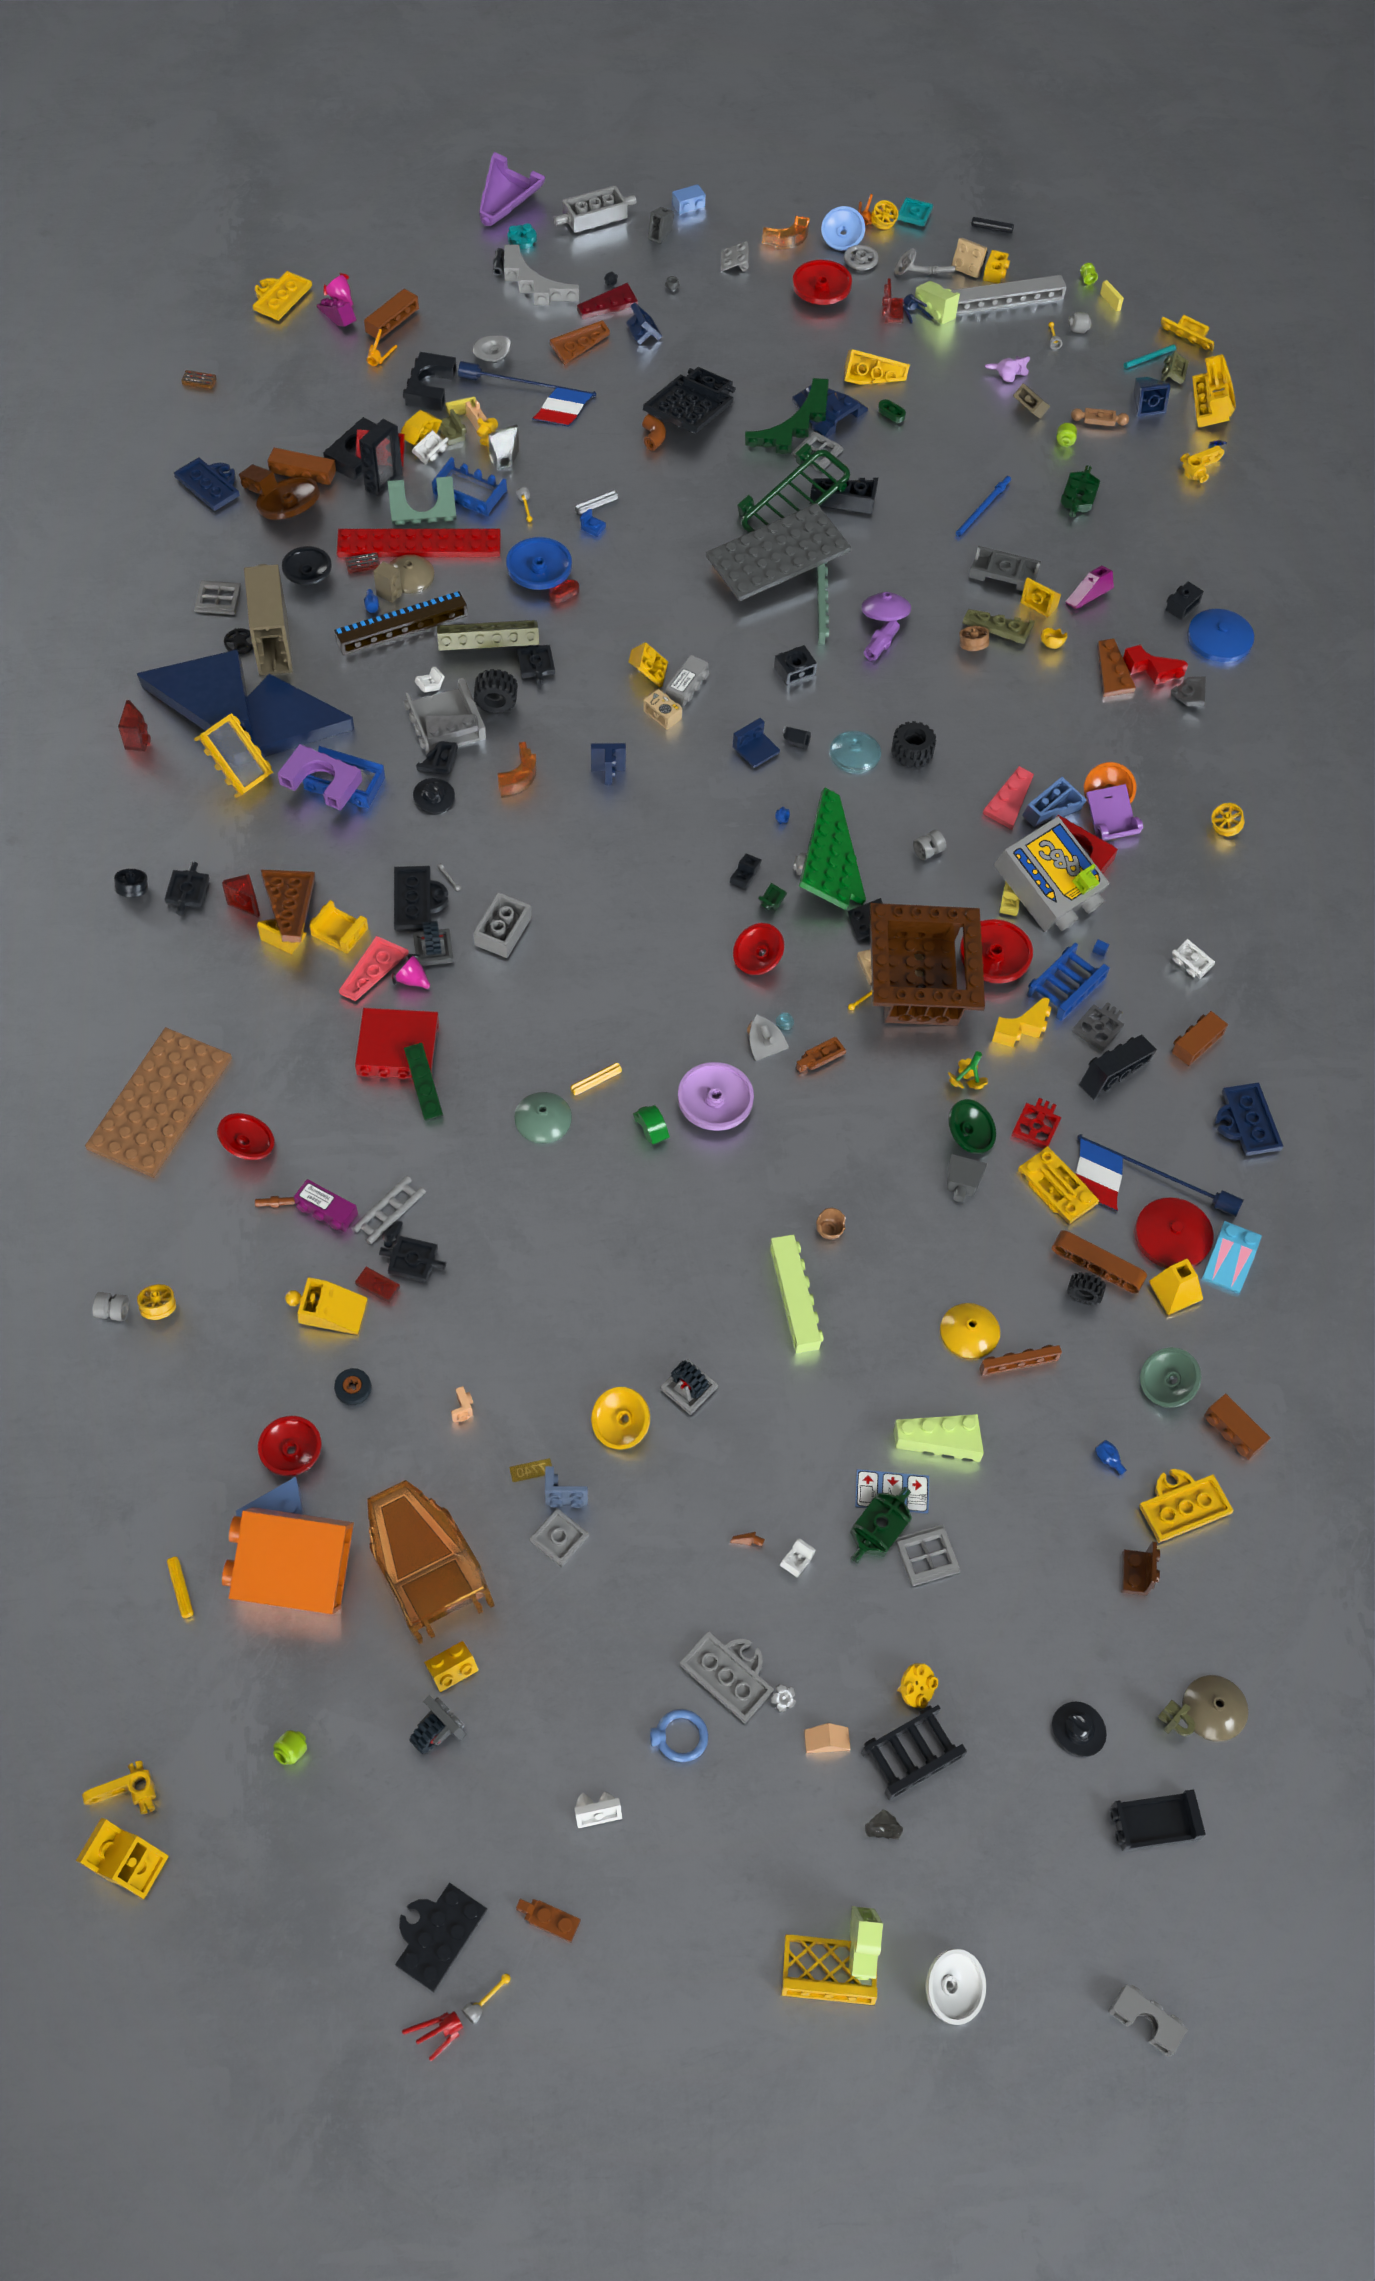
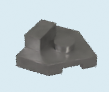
M1188 677L1181 685L1171 690V695L1186 706H1205L1206 677Z

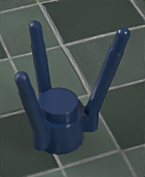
M912 294L904 298L903 309L910 323H913L909 310H915L916 308L931 320L933 319L920 306L927 307V304Z

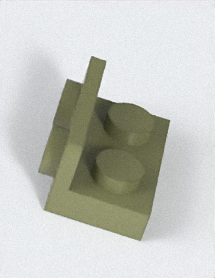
M1177 352L1168 355L1164 360L1161 380L1165 381L1170 377L1173 381L1182 384L1185 381L1189 361Z
M450 409V417L440 419L442 423L439 427L443 438L447 437L449 439L447 442L448 446L466 441L465 434L467 433L466 427L461 423L459 415L453 409Z

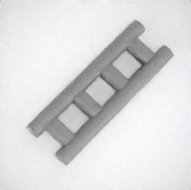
M405 1176L351 1229L355 1233L362 1229L369 1235L365 1240L371 1245L419 1200L426 1191L422 1187L415 1191L408 1185L412 1181L411 1178ZM402 1190L410 1196L403 1204L395 1198ZM388 1203L397 1209L389 1217L381 1211ZM375 1216L383 1222L376 1230L367 1224Z

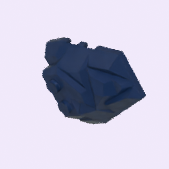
M812 384L792 397L798 409L806 401ZM828 388L826 421L815 422L810 420L814 432L828 438L836 432L838 421L850 413L858 418L868 411V407L849 395Z

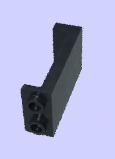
M1194 1789L1185 1790L1182 1794L1127 1802L1119 1800L1115 1801L1111 1805L1112 1808H1110L1111 1820L1116 1823L1117 1831H1115L1116 1841L1118 1845H1121L1122 1851L1201 1840L1206 1835Z

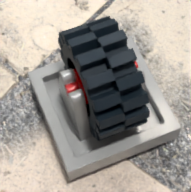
M687 1359L682 1361L671 1372L672 1375L661 1385L660 1390L688 1414L692 1415L718 1388V1384Z

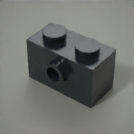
M1188 581L1183 586L1181 585L1175 594H1171L1168 597L1166 611L1182 620L1200 603L1204 591Z

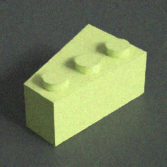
M932 281L916 287L915 297L927 304V307H922L941 325L956 318L960 293H953L948 288L943 289L941 285Z

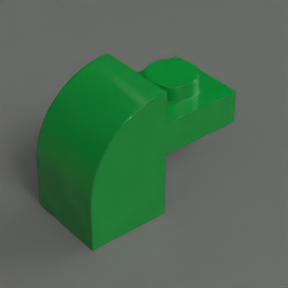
M655 1105L641 1107L637 1112L633 1113L635 1121L642 1125L646 1140L651 1144H656L670 1137L664 1118Z

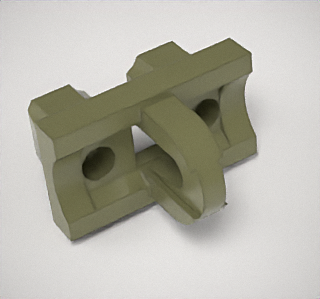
M1171 1700L1158 1715V1718L1167 1725L1163 1730L1169 1734L1174 1729L1182 1736L1192 1734L1195 1730V1722L1186 1714L1191 1707L1185 1703L1181 1708L1176 1702ZM1181 1719L1188 1725V1728H1183L1178 1724Z

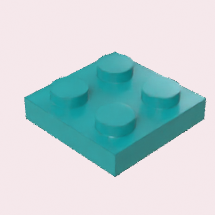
M906 197L899 210L897 220L924 227L933 210V204Z

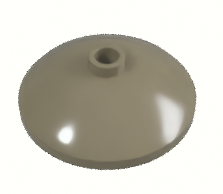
M403 555L389 563L400 570L402 593L420 592L429 587L434 580V568L423 557Z
M1216 1675L1200 1677L1188 1686L1183 1695L1182 1707L1185 1703L1191 1707L1186 1714L1195 1722L1194 1732L1207 1740L1216 1742L1230 1740L1236 1737L1247 1723L1248 1704L1246 1698L1233 1682L1224 1677ZM1216 1701L1221 1702L1222 1707H1218Z

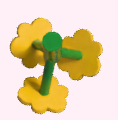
M976 1051L972 1060L967 1058L958 1062L960 1067L958 1068L959 1076L956 1077L951 1072H948L950 1076L949 1081L952 1086L956 1088L959 1086L963 1089L964 1086L960 1079L962 1077L969 1079L971 1076L975 1078L967 1082L969 1088L981 1089L984 1085L988 1084L986 1077L979 1078L977 1069L982 1057L981 1052Z

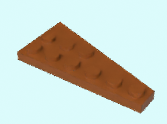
M261 870V876L282 942H301L314 886L315 872Z

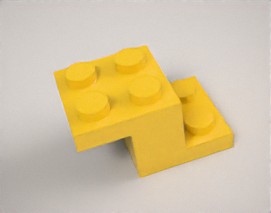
M101 1818L76 1861L104 1879L122 1886L136 1896L145 1899L169 1856L139 1836L124 1831L110 1821Z

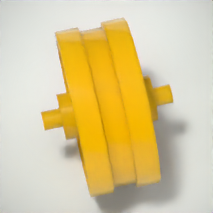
M887 200L876 203L871 212L872 223L881 230L891 229L898 218L897 207Z
M1223 803L1217 806L1211 816L1213 828L1221 836H1234L1243 829L1245 824L1242 809L1234 803ZM1241 816V820H1240V821L1234 820L1235 818H1238V817ZM1223 822L1219 827L1215 824Z
M156 1284L148 1286L140 1291L137 1296L139 1311L146 1319L157 1320L165 1318L173 1313L176 1308L174 1292L167 1285Z

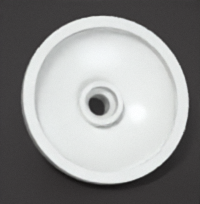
M949 1949L942 1952L935 1958L928 1971L926 1979L927 1999L931 2009L939 2019L954 2025L965 2024L979 2013L986 1995L984 1971L979 1961L965 1950Z

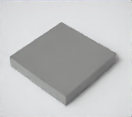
M556 1508L530 1537L529 1541L562 1567L589 1537V1533Z

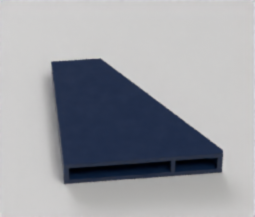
M238 650L137 673L143 689L205 731L231 713L239 719L240 726L244 731H253L243 666ZM228 722L210 733L217 739L237 735Z
M268 674L247 696L253 730L248 733L251 736L252 743L261 750L263 758L297 748L299 744H310L354 729L352 716L271 674ZM213 735L209 736L227 763L238 766L254 761V758L237 735L223 739H217Z

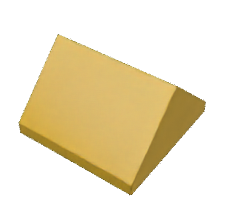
M275 919L258 921L257 926L262 941L291 955L301 943L282 942ZM303 931V935H302V940L305 938V936H306V934H307V933L304 932V931Z

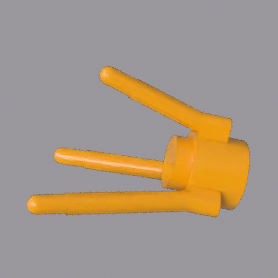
M381 329L378 331L374 346L370 345L366 359L371 366H377L378 363L382 364L397 348V345H394L381 358L380 351L376 349L381 336Z

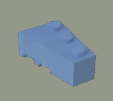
M1061 777L1030 802L1022 816L1032 826L1036 827L1050 822L1057 815L1064 817L1081 811L1087 799L1067 780Z
M292 1478L236 1510V1516L242 1517L243 1510L252 1507L304 1515L297 1478Z

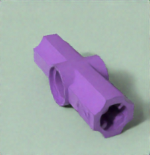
M897 620L886 621L880 630L877 629L871 642L864 650V655L869 661L877 660L883 650L889 648L894 635L900 628Z

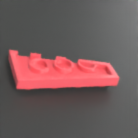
M1019 766L984 808L983 814L1013 830L1034 774Z
M376 936L339 989L340 995L357 1001L409 954L408 949Z

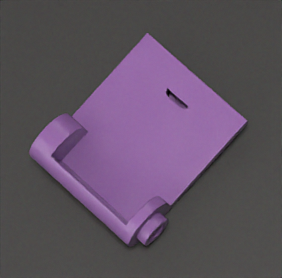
M1126 784L1086 792L1097 837L1103 841L1141 833L1143 823L1138 817H1133Z

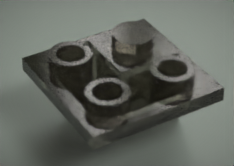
M517 424L488 434L490 460L498 471L512 466L519 452Z

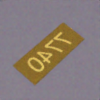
M550 1458L509 1467L512 1482L544 1476L545 1466H552Z

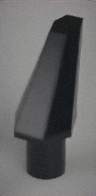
M397 1221L382 1237L385 1241V1247L390 1248L397 1239L403 1224L402 1221Z

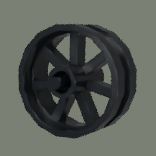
M138 869L118 871L114 875L116 893L124 897L144 895L148 891L146 873Z

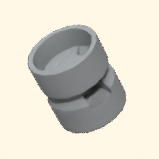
M933 830L925 836L915 839L913 841V848L919 859L926 860L934 854L944 851L946 849V841L940 831Z
M104 1292L96 1294L93 1302L94 1318L107 1319L110 1317L111 1320L124 1321L127 1317L129 1309L128 1296L115 1294L112 1297L111 1293Z

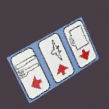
M857 1469L855 1507L867 1508L878 1493H888L896 1496L899 1495L904 1487H907V1490L911 1491L905 1500L909 1511L928 1513L929 1476Z

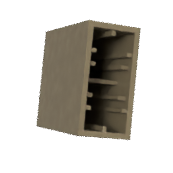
M259 564L255 567H245L249 629L259 676L293 672L288 618L278 564Z

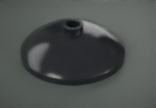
M312 546L293 549L282 560V571L285 577L291 582L300 585H312L324 580L332 568L329 555L324 550Z

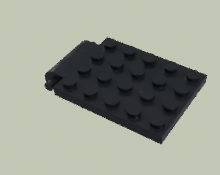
M697 367L695 370L689 368L687 376L680 374L643 404V410L650 415L661 418L663 421H669L677 427L685 428L690 433L697 434L733 403L734 397L728 394L730 392L734 393L736 387L732 386L733 381L703 368Z

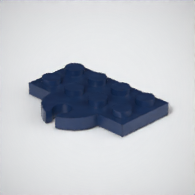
M198 457L174 472V477L213 511L240 496L239 491L233 486L236 480L234 468L230 469L229 464L214 463L208 465Z
M1259 1082L1223 1088L1222 1094L1226 1105L1218 1111L1215 1123L1226 1120L1230 1123V1126L1220 1125L1217 1129L1218 1132L1226 1138L1240 1140L1245 1156L1282 1150L1284 1146Z

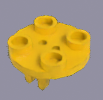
M914 1663L904 1672L901 1679V1687H898L897 1691L902 1694V1698L909 1706L925 1708L938 1687V1679L934 1677V1673L929 1666L923 1663Z

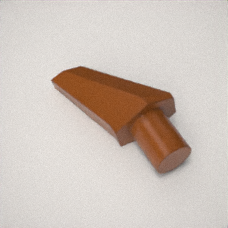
M756 1532L733 1536L730 1543L750 1546L753 1543L762 1547L765 1539L756 1536Z

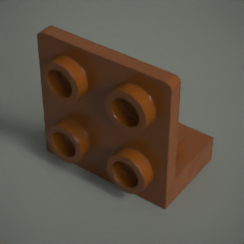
M1152 1541L1146 1552L1124 1549L1122 1553V1593L1147 1596L1154 1589L1155 1584L1159 1582L1160 1570L1157 1569V1562L1160 1560V1549H1157V1542Z

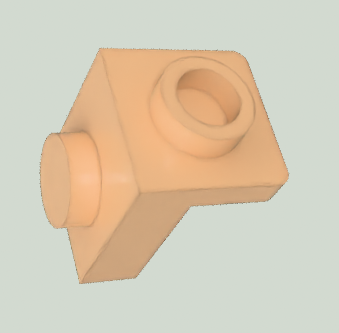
M463 1386L456 1389L460 1408L451 1411L453 1422L465 1421L473 1415L470 1392L466 1393Z

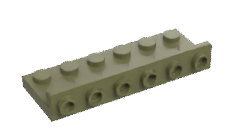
M537 620L437 625L438 649L441 651L539 645Z

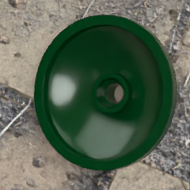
M964 1099L955 1103L949 1112L948 1118L949 1128L954 1140L964 1150L973 1154H982L990 1150L996 1140V1127L990 1113L983 1105L974 1100Z

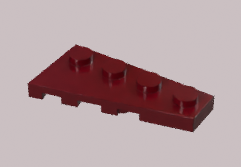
M627 282L578 304L577 311L583 320L629 309L634 302L638 304V300Z

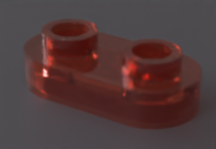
M570 579L551 588L549 591L550 600L554 603H561L579 593V583L576 580Z

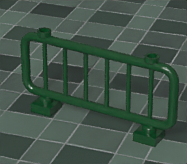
M806 443L795 453L796 463L799 466L756 505H754V500L750 495L737 505L739 514L742 516V527L748 533L755 531L748 524V520L753 515L762 523L768 525L769 523L757 514L764 505L768 506L780 518H784L780 512L768 503L776 495L780 496L797 512L800 511L799 508L780 493L788 484L806 498L811 505L817 503L820 506L837 490L843 492L846 489L850 470L827 450H817L812 454L811 446ZM820 456L826 457L844 473L843 477L837 481L814 461ZM811 463L835 483L827 491L803 472ZM799 474L823 493L815 502L791 482Z

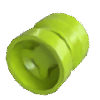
M1085 263L1081 266L1080 274L1084 283L1090 285L1096 282L1098 275L1092 263Z

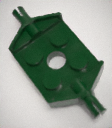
M1089 465L1085 466L1084 471L1070 472L1060 502L1064 508L1070 509V517H1075L1078 511L1085 513L1092 508L1100 480L1090 473L1092 467Z
M904 1487L899 1495L896 1496L888 1493H878L852 1526L850 1532L858 1546L856 1552L851 1556L853 1561L855 1559V1563H858L864 1554L885 1557L887 1551L908 1523L911 1522L912 1516L905 1504L906 1498L911 1493L909 1489L907 1490V1487ZM884 1518L887 1520L888 1525L880 1527L877 1525L876 1520Z

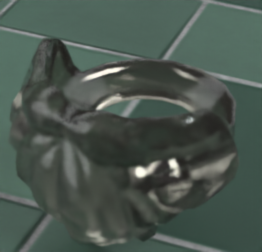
M883 1809L869 1823L865 1824V1832L868 1837L899 1839L902 1835L903 1827L899 1825L894 1816Z

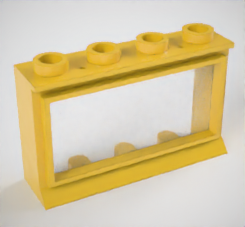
M231 713L195 737L194 740H200L206 748L203 750L207 756L211 755L215 760V769L217 771L222 770L227 777L225 783L228 786L232 784L237 791L234 795L237 798L274 772L271 770L270 763L262 757L261 750L252 743L249 733L240 726L239 719Z

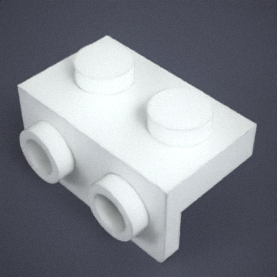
M432 430L412 449V452L426 465L429 461L433 462L439 452L443 453L448 447L446 444L449 439L446 437L442 440Z
M1188 939L1177 950L1174 949L1172 951L1173 961L1179 966L1184 965L1187 968L1186 971L1192 977L1197 976L1201 979L1215 964L1213 959Z

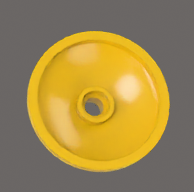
M962 1303L952 1307L945 1313L940 1325V1335L944 1345L953 1354L965 1359H979L989 1355L996 1348L1000 1338V1327L996 1317L985 1307L974 1303ZM969 1323H973L975 1327H971Z
M615 1387L609 1389L594 1404L591 1415L592 1428L596 1437L607 1447L619 1450L631 1448L637 1445L648 1431L650 1425L648 1404L641 1394L631 1388ZM626 1415L628 1416L627 1422L624 1421Z

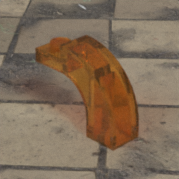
M795 216L794 224L787 229L764 227L762 244L776 245V249H790L802 244L808 236L810 218Z
M519 742L521 764L512 771L497 773L501 798L514 796L525 791L535 779L536 754H531V749L527 748L526 742Z

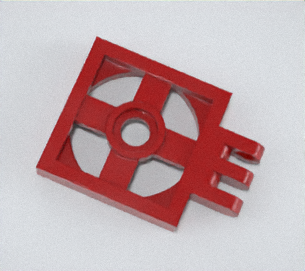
M1039 1098L1035 1106L1029 1103L1025 1104L1011 1136L1044 1149L1049 1146L1061 1117L1053 1114L1057 1106L1053 1103L1051 1109H1049L1048 1105L1050 1102L1046 1100L1044 1106H1042L1043 1099ZM1030 1114H1038L1037 1117L1033 1119L1025 1117ZM1044 1118L1049 1120L1052 1128L1044 1124ZM1038 1123L1040 1128H1034L1033 1124ZM1020 1124L1030 1128L1029 1134L1021 1131ZM1043 1132L1049 1136L1045 1140H1039L1036 1138V1135Z

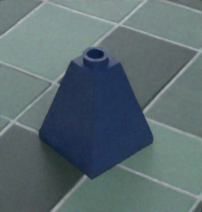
M1150 377L1136 378L1134 395L1137 417L1166 413L1171 384Z

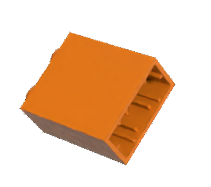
M255 1507L243 1510L242 1517H233L229 1530V1542L237 1543L235 1560L227 1559L222 1573V1585L230 1587L229 1599L334 1614L341 1609L354 1522Z

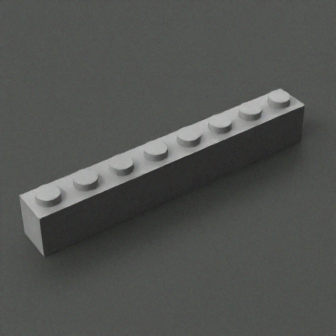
M1056 275L951 290V292L960 293L956 313L960 314L1064 299L1067 286L1062 276Z

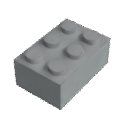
M497 893L473 933L474 945L508 958L531 919V905Z

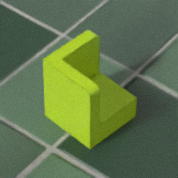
M1095 864L1080 872L1072 880L1082 895L1099 885V881L1092 873L1096 867Z

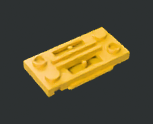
M1048 1146L1018 1168V1171L1026 1176L1029 1187L1054 1213H1058L1069 1225L1099 1203V1199Z

